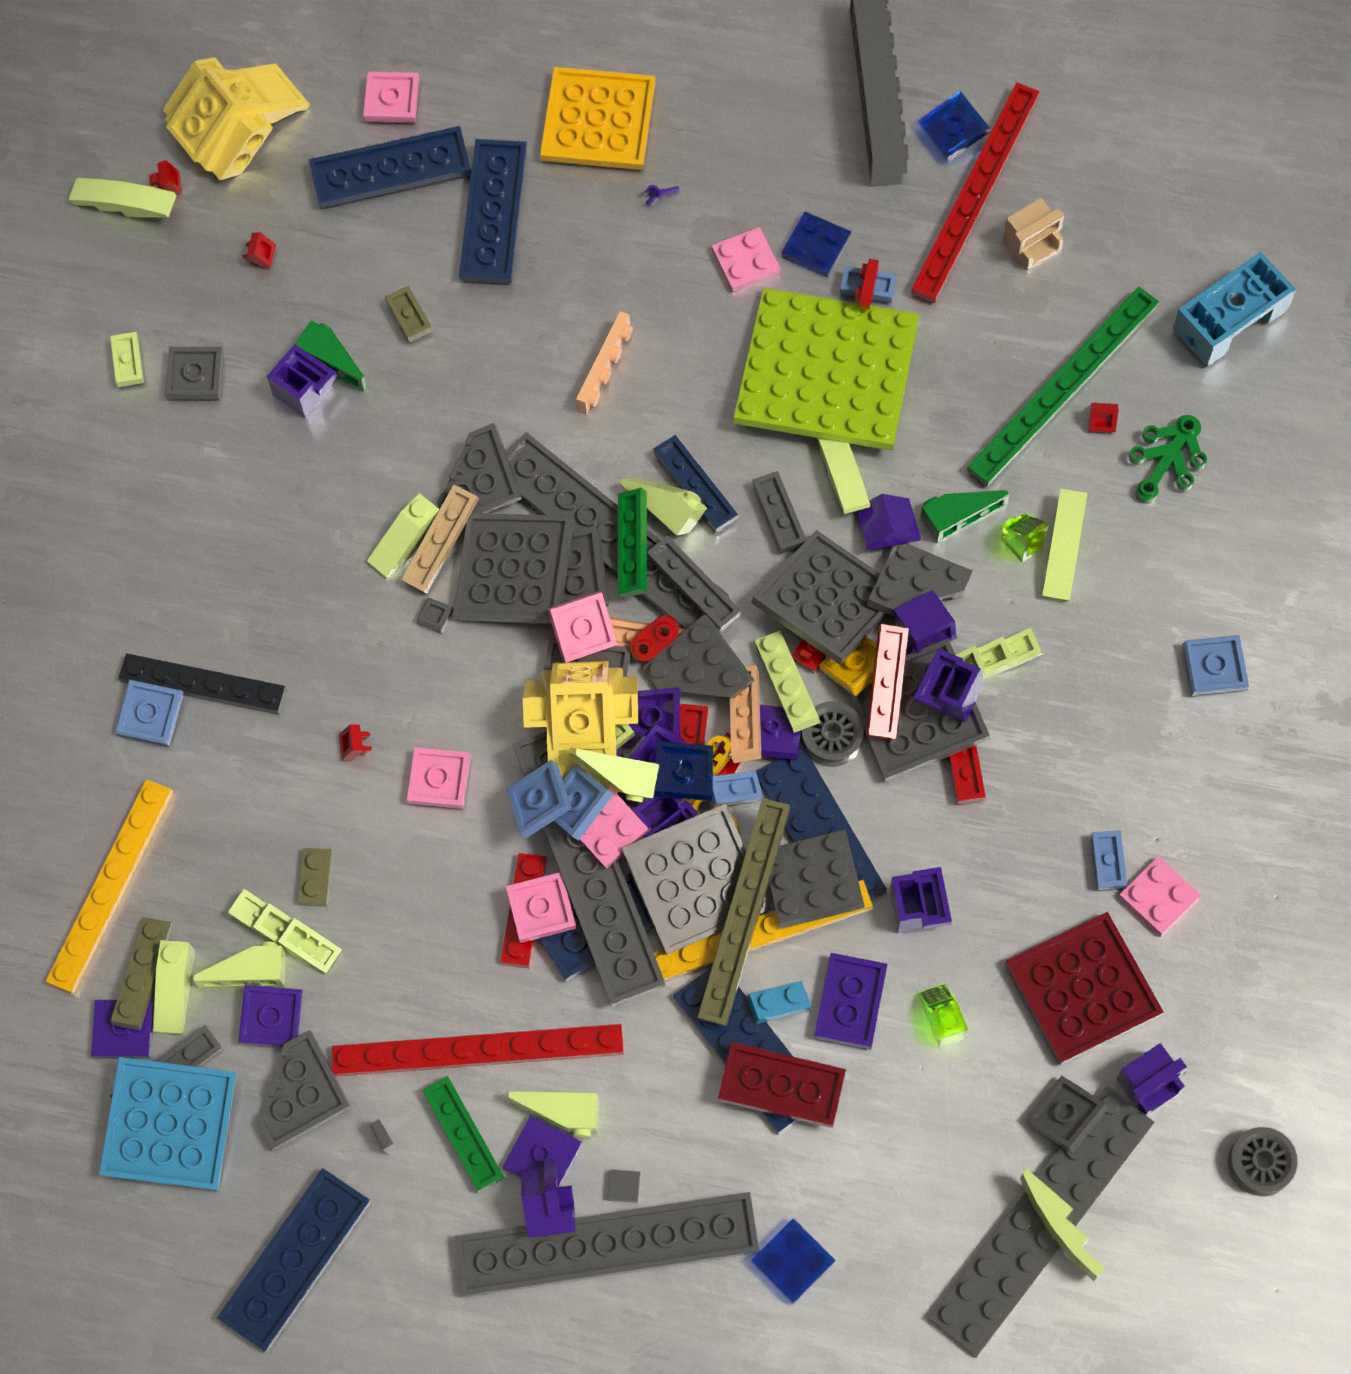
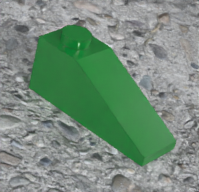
M310 321L295 344L334 370L338 379L365 392L367 384L364 375L333 330L324 323L317 324Z
M1007 490L949 493L938 498L934 496L923 504L920 518L936 542L939 543L1007 506L1009 493Z

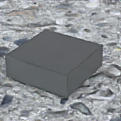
M428 597L416 620L417 624L442 634L453 613V607Z
M380 1119L371 1123L370 1128L385 1154L389 1155L397 1150Z
M611 1169L608 1201L638 1203L641 1173L638 1171Z

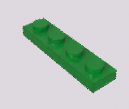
M642 488L618 494V595L623 598L647 592V491Z
M446 1076L423 1089L422 1091L477 1191L481 1193L505 1179L449 1077Z

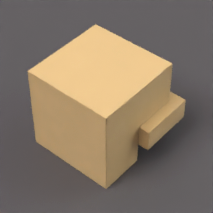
M1039 198L1006 218L1003 240L1028 270L1062 250L1064 239L1058 231L1062 229L1065 215L1059 208L1052 211L1043 199Z

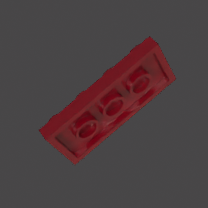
M731 1042L718 1101L833 1128L846 1069Z

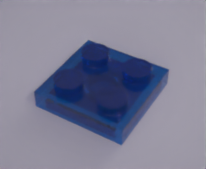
M958 91L918 120L920 127L948 162L991 132L990 127L961 91Z
M804 211L781 252V258L829 278L851 238L852 231Z
M657 741L655 764H659L654 796L711 801L713 796V746Z
M792 1218L751 1260V1263L794 1305L836 1263V1260Z

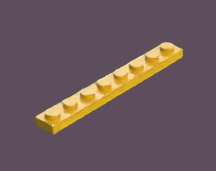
M145 780L45 981L48 985L74 995L173 794L172 789L150 780Z
M859 881L865 905L863 909L782 929L779 925L776 910L759 916L749 952L872 910L873 905L864 881ZM723 930L667 955L664 954L663 950L654 952L664 981L713 965Z

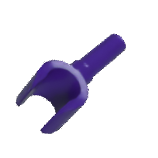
M650 185L643 192L642 196L649 195L650 198L645 204L652 206L660 197L679 193L680 189L678 186L659 189L655 185Z

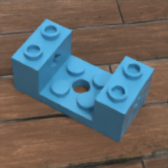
M1259 252L1180 307L1173 330L1208 367L1228 352L1232 338L1261 317L1269 324L1286 312L1290 307L1296 288L1262 252ZM1238 297L1244 304L1234 306L1229 299Z

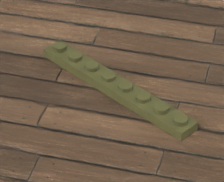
M762 798L698 1014L699 1020L727 1027L791 809L788 804Z

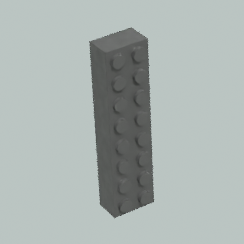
M850 0L849 12L871 187L902 184L903 174H907L909 152L908 145L904 144V137H906L905 122H901L903 104L902 99H898L900 81L899 77H896L895 70H897V57L893 55L892 48H894V34L890 33L892 21L891 11H887L889 0Z

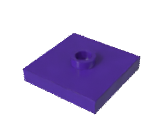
M760 705L761 756L797 760L802 730L793 732L783 707Z
M244 985L238 1043L283 1047L285 1043L298 1037L303 990Z
M150 999L140 1031L112 1025L111 1018L117 1000H95L91 1057L93 1059H119V1057L131 1059L151 1058L154 1001Z
M530 1115L502 1168L521 1178V1171L544 1168V1160L556 1158L561 1186L583 1143Z

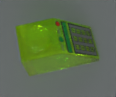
M1023 513L1018 518L1013 516L1004 523L1001 540L1022 563L1043 548L1048 524L1026 513Z
M945 983L918 993L938 1047L966 1038L969 1029L957 1000Z

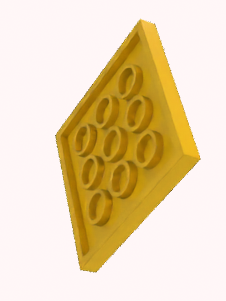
M554 67L540 152L541 161L643 170L656 83L655 76Z

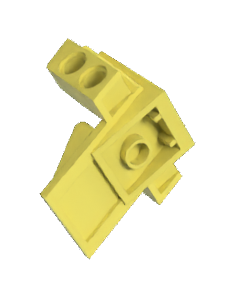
M209 58L193 62L163 108V111L167 115L165 121L168 123L167 129L193 161L199 162L205 170L213 171L219 180H223L244 172L273 129L272 123L297 111L307 110L310 104L276 63L228 70L224 69L216 58Z
M609 661L553 663L552 670L540 671V680L525 681L523 693L524 728L547 727L548 761L552 760L558 764L563 780L574 765L577 764L604 787L609 789L610 785L571 756L569 750L574 748L617 756L615 724H638L637 676L623 677L622 668H609Z

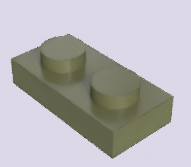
M409 286L385 296L386 303L409 343L433 332L431 324Z
M303 848L298 896L299 906L328 907L332 849Z

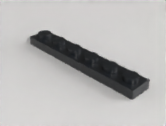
M128 653L125 655L118 677L122 683L128 684L129 680L181 690L185 696L280 715L287 691L284 685Z

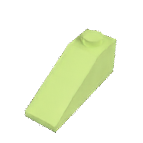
M639 477L623 478L620 481V484L628 491L637 488L647 491V508L676 535L690 533L707 509L701 503V498L692 491Z
M419 493L397 516L368 558L367 563L388 579L420 546L439 509Z
M570 748L569 754L617 792L626 793L627 800L643 802L644 797L653 798L659 764Z
M160 940L156 966L154 1033L183 1035L195 950L189 942Z
M263 942L261 946H252L195 974L194 982L198 988L244 987V985L285 987L286 952L282 946H278V943Z
M509 1091L511 1104L568 1134H573L574 1138L586 1139L590 1138L591 1134H597L599 1100L597 1093Z

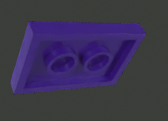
M836 953L830 954L814 1034L815 1039L869 1050L872 1049L887 963Z

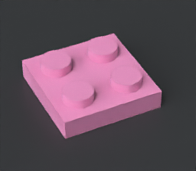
M368 72L363 114L364 121L416 123L419 73Z
M760 227L712 245V252L732 293L781 274V269Z
M598 591L548 608L563 662L567 663L617 645L602 592Z
M414 747L407 803L464 809L471 760L470 752Z
M611 787L608 790L614 795L580 838L606 869L622 856L620 848L638 841L649 831L647 826Z
M1158 856L1120 893L1118 898L1161 937L1200 898L1201 894Z
M561 872L506 886L520 943L576 929Z

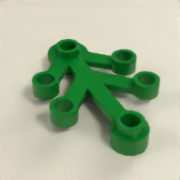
M1183 415L1176 420L1175 425L1157 428L1154 425L1145 427L1142 438L1148 444H1153L1162 438L1174 436L1175 438L1171 444L1147 449L1135 446L1131 449L1129 460L1136 465L1142 464L1146 460L1162 457L1149 479L1141 481L1137 486L1136 498L1141 503L1150 504L1156 500L1159 493L1157 485L1172 462L1177 475V487L1182 491L1192 488L1194 477L1188 473L1181 452L1184 443L1186 442L1191 455L1190 466L1193 469L1201 470L1207 463V456L1204 452H1201L1197 440L1201 432V423L1196 417ZM1183 425H1190L1192 429H1185ZM1153 432L1156 436L1149 437L1146 433ZM1138 452L1142 455V457L1136 458L1134 457L1133 453ZM1194 458H1201L1203 463H1196ZM1181 479H1187L1190 483L1183 484ZM1150 487L1153 491L1146 492L1143 488Z

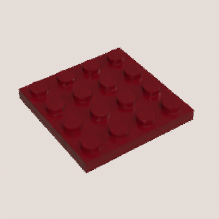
M1108 911L1005 961L1008 971L1059 1065L1073 1060L1164 1014L1162 1007Z

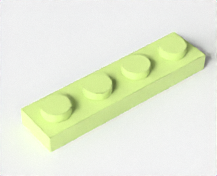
M781 631L756 639V647L793 732L795 733L820 723L819 716Z

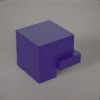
M294 344L266 377L273 396L304 418H307L333 388L332 383L337 378V374L334 370Z
M933 590L894 609L896 626L909 628L906 655L913 652L919 653L923 648L947 638L950 642L957 639L955 620Z
M937 649L914 696V700L966 722L985 684L981 668L964 662L963 658Z
M668 783L654 793L653 798H648L633 810L636 816L649 829L643 838L699 815L687 800L682 803V799Z
M941 867L913 871L912 874L891 878L889 891L898 934L952 924Z
M1159 1043L1122 1068L1116 1080L1138 1110L1148 1116L1184 1090L1185 1085L1179 1076L1185 1072L1187 1066L1181 1058L1174 1061L1162 1044Z
M556 1158L544 1160V1168L521 1171V1199L528 1238L576 1232L572 1185L560 1187Z

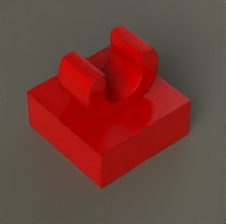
M167 160L157 163L158 173L149 175L150 185H156L158 189L174 192L176 195L182 194L180 171Z
M261 232L252 233L250 241L245 245L248 247L247 254L243 255V258L249 263L258 264L263 269L270 268L276 244Z
M1091 403L1088 423L1089 431L1116 432L1119 412L1118 404Z
M802 639L791 655L795 663L812 673L817 671L818 665L826 657L824 653L804 639Z
M349 724L339 734L342 760L352 761L359 754L366 755L372 750V746H364L362 744V740H367L370 737V733L367 731L361 732L359 724Z

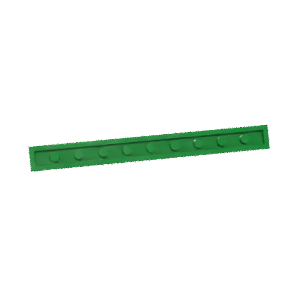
M1138 286L967 466V471L988 487L1154 312L1159 305V301Z

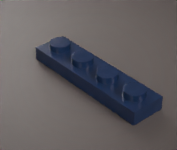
M676 435L653 449L654 455L679 487L692 491L701 498V503L707 507L702 516L715 533H718L738 519V513Z

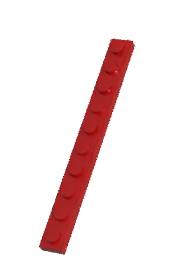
M1016 82L911 289V294L936 303L1039 98L1040 91Z
M622 1024L332 1046V1071L335 1077L624 1055Z

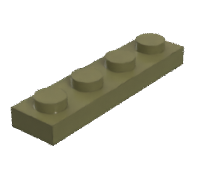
M143 917L111 1018L113 1026L141 1031L156 983V966L160 940L169 941L173 928L171 922Z

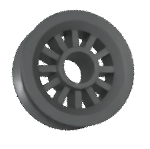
M830 701L815 706L819 720H823L824 723L820 721V723L802 730L801 739L803 747H805L810 758L820 765L838 767L849 763L858 755L863 743L864 727L860 716L852 707L841 702ZM829 730H835L840 735L837 738H829L825 733Z
M1256 1127L1243 1133L1233 1144L1228 1156V1168L1232 1179L1242 1190L1254 1196H1271L1283 1190L1295 1176L1298 1166L1297 1153L1292 1142L1280 1131L1269 1127ZM1267 1142L1272 1144L1270 1148H1267ZM1275 1147L1279 1150V1152H1277V1153H1274V1152H1273V1150L1275 1149ZM1256 1156H1265L1269 1160V1168L1260 1167L1256 1162ZM1242 1163H1248L1249 1165L1243 1167ZM1249 1170L1253 1172L1250 1176L1246 1173ZM1256 1175H1259L1258 1181L1254 1180Z

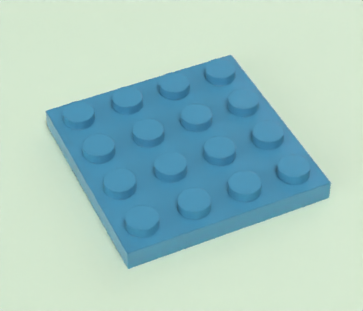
M119 1057L99 1175L219 1191L237 1073Z

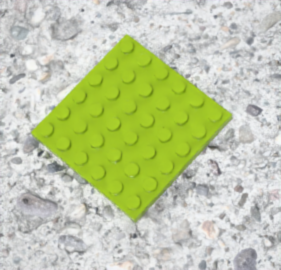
M763 288L733 423L893 451L920 314L871 306L870 310L859 308V303Z

